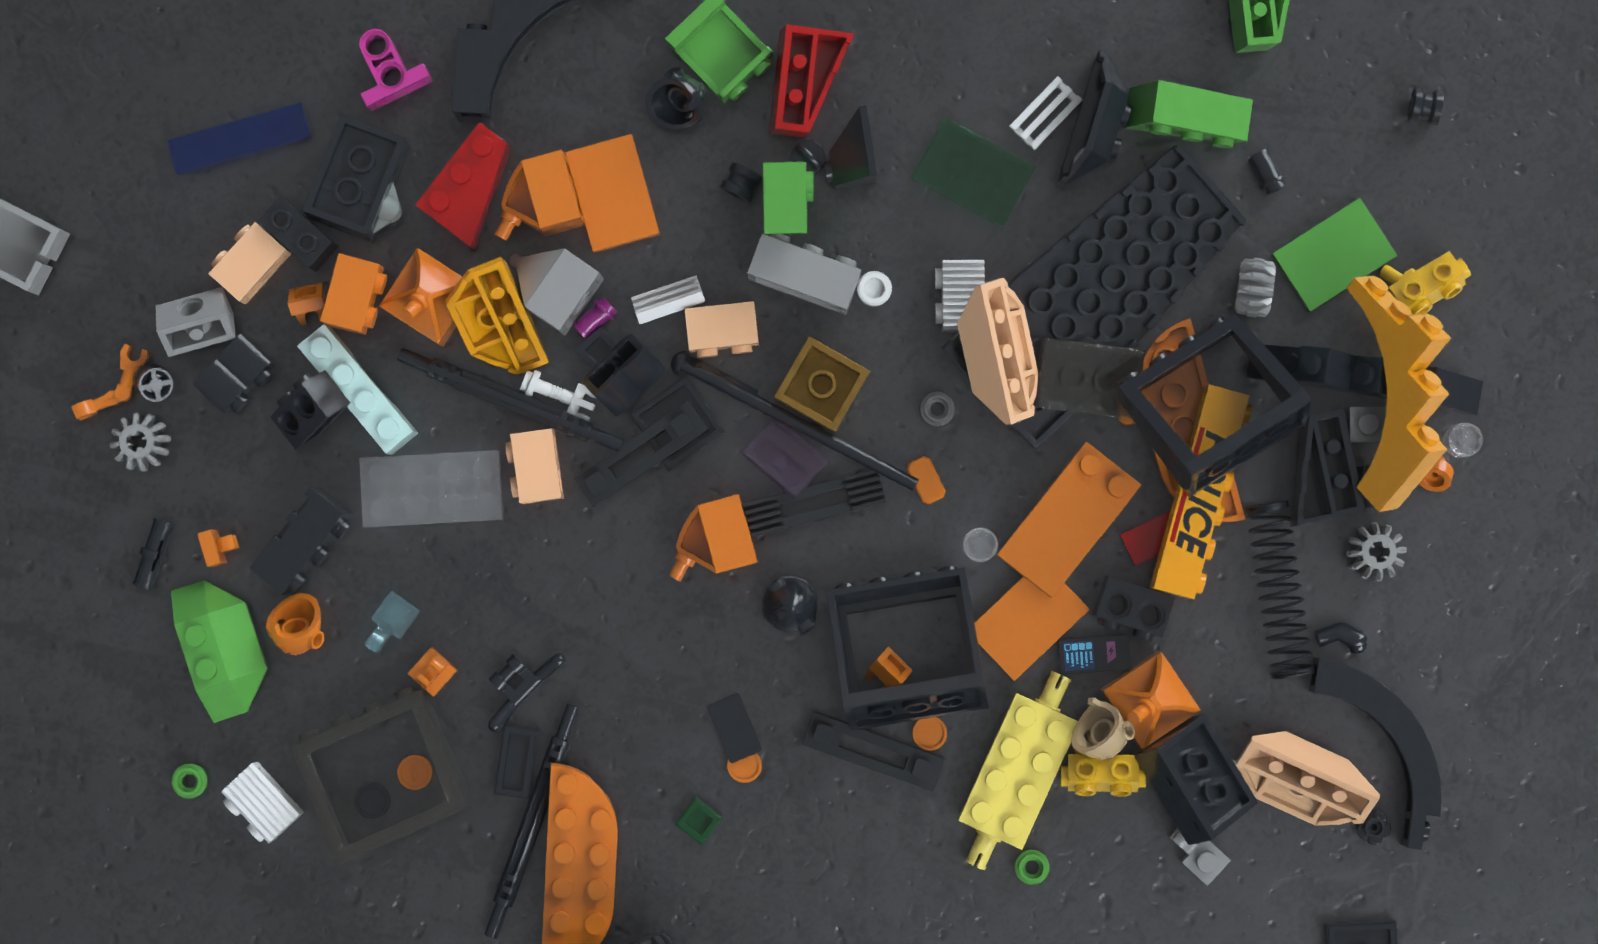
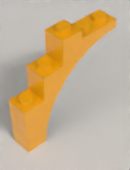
M1375 276L1355 277L1347 286V290L1361 306L1375 332L1384 360L1387 383L1386 418L1381 442L1370 468L1358 484L1357 489L1378 512L1398 509L1447 451V448L1440 442L1437 432L1426 426L1425 423L1449 393L1442 387L1440 378L1426 369L1451 337L1443 330L1442 323L1436 317L1429 314L1411 316L1409 307L1397 301L1388 291L1387 284L1380 278Z

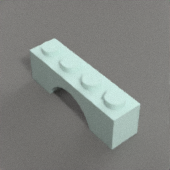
M323 324L297 345L319 373L326 370L349 400V410L386 454L393 455L418 434L401 411L371 380L357 362L353 353L330 326Z

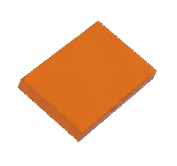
M632 134L565 152L593 253L660 235Z
M1022 576L975 621L978 644L1015 681L1090 609L1065 583L1050 598Z

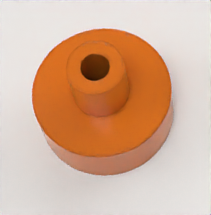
M1442 456L1419 485L1433 492L1447 490L1451 486L1454 474L1453 467Z

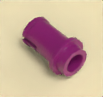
M604 296L599 301L595 299V305L576 322L572 323L585 339L591 336L609 319L611 321L614 320L613 315L617 313V310Z

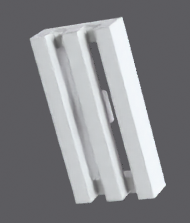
M1058 76L1009 126L1033 151L1083 100L1074 94L1073 90L1066 86ZM1058 88L1061 93L1025 130H1022L1020 128L1021 124ZM1067 97L1071 103L1033 140L1030 134Z
M697 275L631 297L639 324L705 302Z

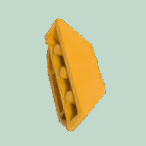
M502 257L468 269L446 298L445 303L470 355L494 366L505 368L508 372L515 375H520L527 372V370L530 371L549 363L531 314L524 307L521 292L507 262Z

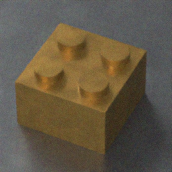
M809 336L774 398L835 434L870 371Z

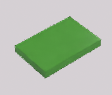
M1361 198L1271 254L1308 313L1347 289V286L1355 277H1365L1398 256Z

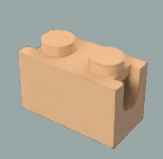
M256 222L252 226L249 224L245 225L234 238L236 241L235 245L228 252L224 250L216 256L211 263L213 269L208 273L243 304H247L292 254Z
M754 301L685 309L690 353L697 352V358L718 356V350L731 349L732 354L753 352L752 346H759Z
M551 428L510 434L511 442L506 443V454L508 463H514L516 476L510 477L513 498L519 497L520 504L564 499L555 430Z

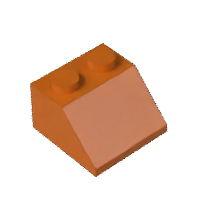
M339 253L320 322L333 328L366 335L368 328L373 329L378 314V308H374L377 294H383L387 281V274H383L384 267L377 263Z

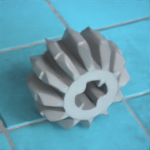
M1245 258L1241 262L1235 299L1237 314H1244L1246 317L1254 318L1257 316L1266 317L1269 314L1276 267L1273 262L1265 261L1262 258Z
M133 413L132 423L127 418L123 417L120 419V424L124 428L123 431L119 429H112L111 431L114 436L119 437V441L111 442L110 448L121 449L116 454L115 460L117 462L126 460V469L133 470L138 464L140 471H148L149 462L156 467L161 465L157 454L165 456L169 454V450L162 448L161 443L171 441V437L159 435L166 425L162 422L154 425V415L147 414L143 420L140 413ZM145 435L142 438L147 440L145 448L134 444V439Z
M1372 522L1369 526V532L1363 526L1357 528V533L1361 540L1349 537L1348 542L1356 546V550L1346 551L1345 554L1346 557L1357 558L1350 565L1351 570H1357L1363 566L1360 574L1362 579H1368L1372 573L1374 581L1380 582L1383 579V572L1388 577L1396 575L1392 564L1398 567L1404 566V561L1396 556L1397 553H1406L1407 548L1396 547L1395 545L1402 539L1400 533L1389 538L1392 526L1384 525L1380 531L1378 523ZM1373 543L1376 544L1377 548L1383 549V555L1377 556L1378 561L1375 556L1369 555V548H1375Z

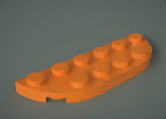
M1191 318L1171 326L1157 337L1147 350L1139 373L1150 367L1149 364L1154 358L1163 353L1171 354L1179 349L1178 346L1183 340L1191 335H1195ZM1201 354L1141 391L1188 446L1204 386L1209 384ZM1153 449L1161 480L1174 498L1178 482ZM1235 478L1229 493L1224 492L1220 505L1225 506L1222 522L1246 520Z
M551 763L542 944H600L608 932L614 910L618 839L616 814L607 794L589 775L579 769L559 763Z

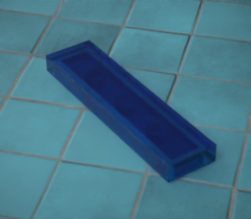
M300 102L167 141L176 173L180 175L308 139L312 136L303 104Z

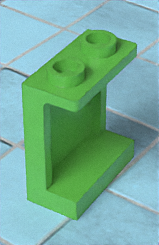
M705 0L665 38L666 44L723 103L729 98L732 101L737 100L748 88L745 83L754 74L758 78L762 76L773 64L770 60L774 56L773 50L769 46L766 47L725 4V0Z

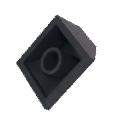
M866 105L859 106L830 150V161L824 162L826 181H833L835 190L876 184L877 170Z

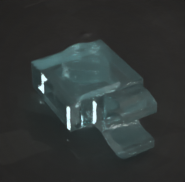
M391 590L371 618L379 626L364 645L378 653L391 634L401 639L421 611Z

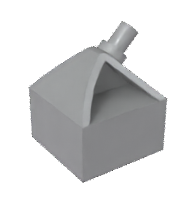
M565 248L530 256H522L515 253L509 260L518 273L524 307L564 336L604 281L600 272Z

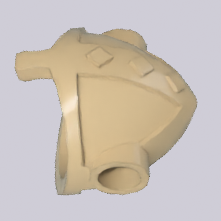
M1094 697L1088 698V705L1090 706L1082 714L1073 731L1071 741L1073 748L1082 754L1099 760L1113 758L1114 755L1121 752L1128 740L1134 738L1135 728L1129 721H1124L1116 707L1107 702L1099 701Z

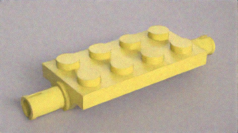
M1054 671L1050 672V676L1039 699L1035 698L1033 701L1015 692L959 815L958 821L975 828V831L978 833L965 862L974 866L978 855L981 853L976 866L982 870L986 869V865L997 842L1001 843L1002 840L1021 850L1023 849L1071 744L1073 731L1078 721L1060 713L1061 709L1058 708L1071 679L1062 676L1055 688L1060 674Z

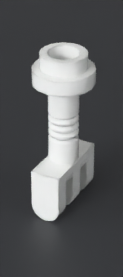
M527 370L519 389L526 392L525 395L532 397L533 392H536L546 397L549 396V398L569 405L568 413L588 421L590 420V417L586 414L578 413L580 406L591 411L595 408V404L583 400L585 394L596 398L584 385L578 383L575 392L566 389L562 390L559 386L556 387V385L539 379L540 371L534 370L533 373Z

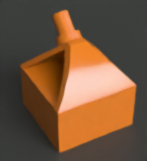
M562 150L522 160L518 164L505 189L501 203L503 212L500 215L503 219L494 234L507 241L514 226L519 227L521 222L544 236L586 226L569 164Z
M416 248L379 307L443 347L456 328L445 300L462 276L419 248Z
M739 494L697 505L687 518L679 534L676 544L678 552L675 555L677 560L668 575L681 582L689 566L693 568L695 562L716 574L758 563Z
M1155 651L1131 667V670L1125 671L1099 689L1107 702L1119 710L1124 721H1129L1133 724L1135 728L1133 741L1142 750L1201 711L1160 651Z

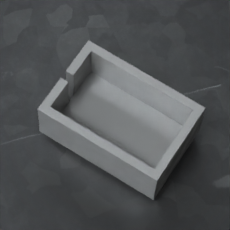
M0 198V278L30 293L39 295L53 267L47 264L50 259L57 261L70 233Z
M761 234L747 272L750 281L843 315L847 314L861 274V269L856 268V261L837 255L835 260L823 256V249L811 244L804 243L803 248L792 245L790 242L791 238L783 234H770V236Z

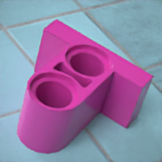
M371 29L362 35L359 46L377 83V86L361 93L366 106L371 111L433 82L427 67L423 63L407 71L394 43L384 31ZM379 39L386 42L385 50L381 54H370L369 48L372 42ZM393 70L399 71L401 73L399 83L394 86L385 85L386 74Z

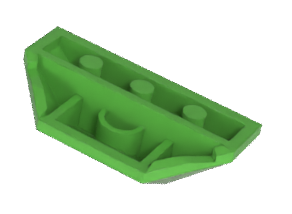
M206 580L172 590L174 626L195 690L212 721L216 723L248 712L268 667L247 603Z

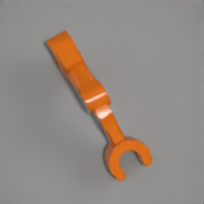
M125 344L120 351V369L123 372L116 389L110 390L105 395L94 400L89 399L71 406L76 419H79V421L96 415L99 410L129 401L132 397L133 377L141 366L148 363L149 351L142 349L140 358L136 361H131L129 353L132 347Z

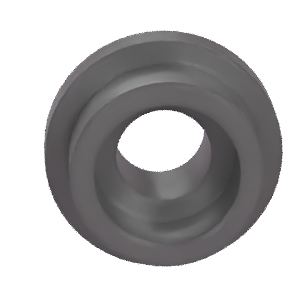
M932 392L922 400L920 413L926 423L932 426H943L953 418L955 405L952 398L946 393ZM941 403L944 407L943 414L939 416L934 415L931 412L932 404Z

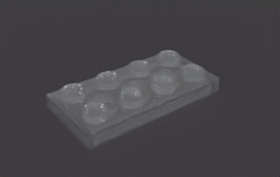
M500 450L359 458L363 528L504 520Z

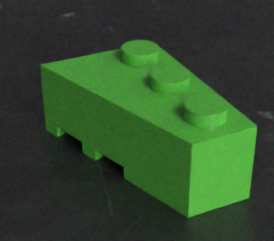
M1229 0L1235 53L1267 51L1280 44L1289 0Z
M1157 80L1129 88L1127 105L1132 106L1127 125L1124 128L1150 132L1156 135L1179 136L1182 140L1191 142L1213 141L1212 145L1215 147L1233 148L1235 143L1245 142L1248 139L1253 100Z
M806 162L763 163L764 234L807 233V202H813V171H806Z

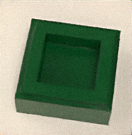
M695 796L677 820L675 826L700 845H703L721 822L723 816Z

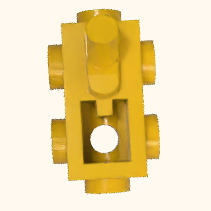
M1448 251L1420 269L1415 270L1411 268L1404 274L1386 264L1379 276L1393 284L1389 287L1391 295L1397 301L1407 305L1411 310L1412 316L1426 314L1432 309L1433 304L1443 298L1448 300L1458 295L1462 291L1463 286L1466 285L1465 279L1471 276V272L1461 258L1456 260L1451 252Z
M1074 749L1075 754H1068V766H1061V787H1068V791H1075V794L1079 796H1093L1096 792H1110L1113 796L1125 797L1131 795L1132 792H1138V788H1146V775L1134 755H1114L1113 758L1099 760Z

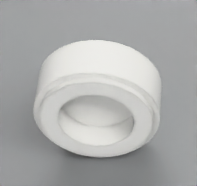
M879 271L867 272L860 278L857 285V294L860 300L872 307L883 305L889 299L892 291L889 278Z

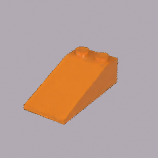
M1086 441L1074 453L996 555L1052 598L1142 484Z

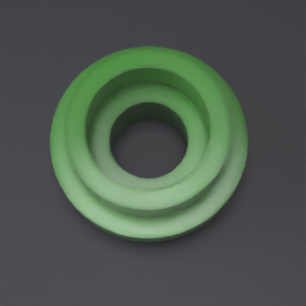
M192 763L184 764L173 773L172 787L183 798L191 799L198 797L207 787V775L199 765ZM188 774L193 775L196 779L194 787H188L185 784V777Z
M1034 849L1025 850L1020 853L1014 864L1017 877L1023 883L1029 885L1039 884L1044 881L1048 876L1050 868L1046 856ZM1034 860L1038 863L1036 872L1028 873L1025 870V865L1028 861Z

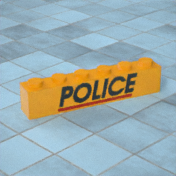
M1210 384L1204 386L1188 448L1195 456L1200 455L1241 429L1242 424H1248L1253 407L1248 404L1250 395ZM1234 472L1226 474L1190 498L1181 486L1177 485L1150 588L1188 599H1195L1196 593L1202 594L1207 574L1202 573L1205 559L1211 560L1214 553L1216 540L1211 539L1214 526L1221 525L1225 506L1220 504L1223 493H1229Z

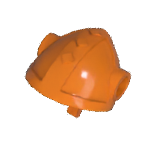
M298 593L287 597L272 610L267 619L266 631L275 645L282 649L284 653H290L295 656L297 654H304L311 648H320L324 642V633L320 631V606L317 599L310 594Z

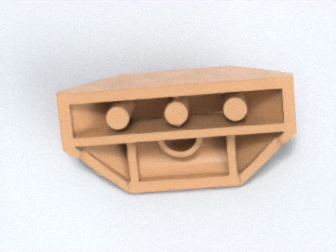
M998 278L977 285L957 324L972 393L1000 420L1009 425L1032 417L1035 412L1033 403L1037 393L1039 374L1025 309L1014 291L1008 287V283L1004 278Z
M1287 731L1252 736L1236 761V767L1241 772L1242 777L1256 799L1315 826L1340 825L1349 822L1363 824L1380 799V794L1348 759Z

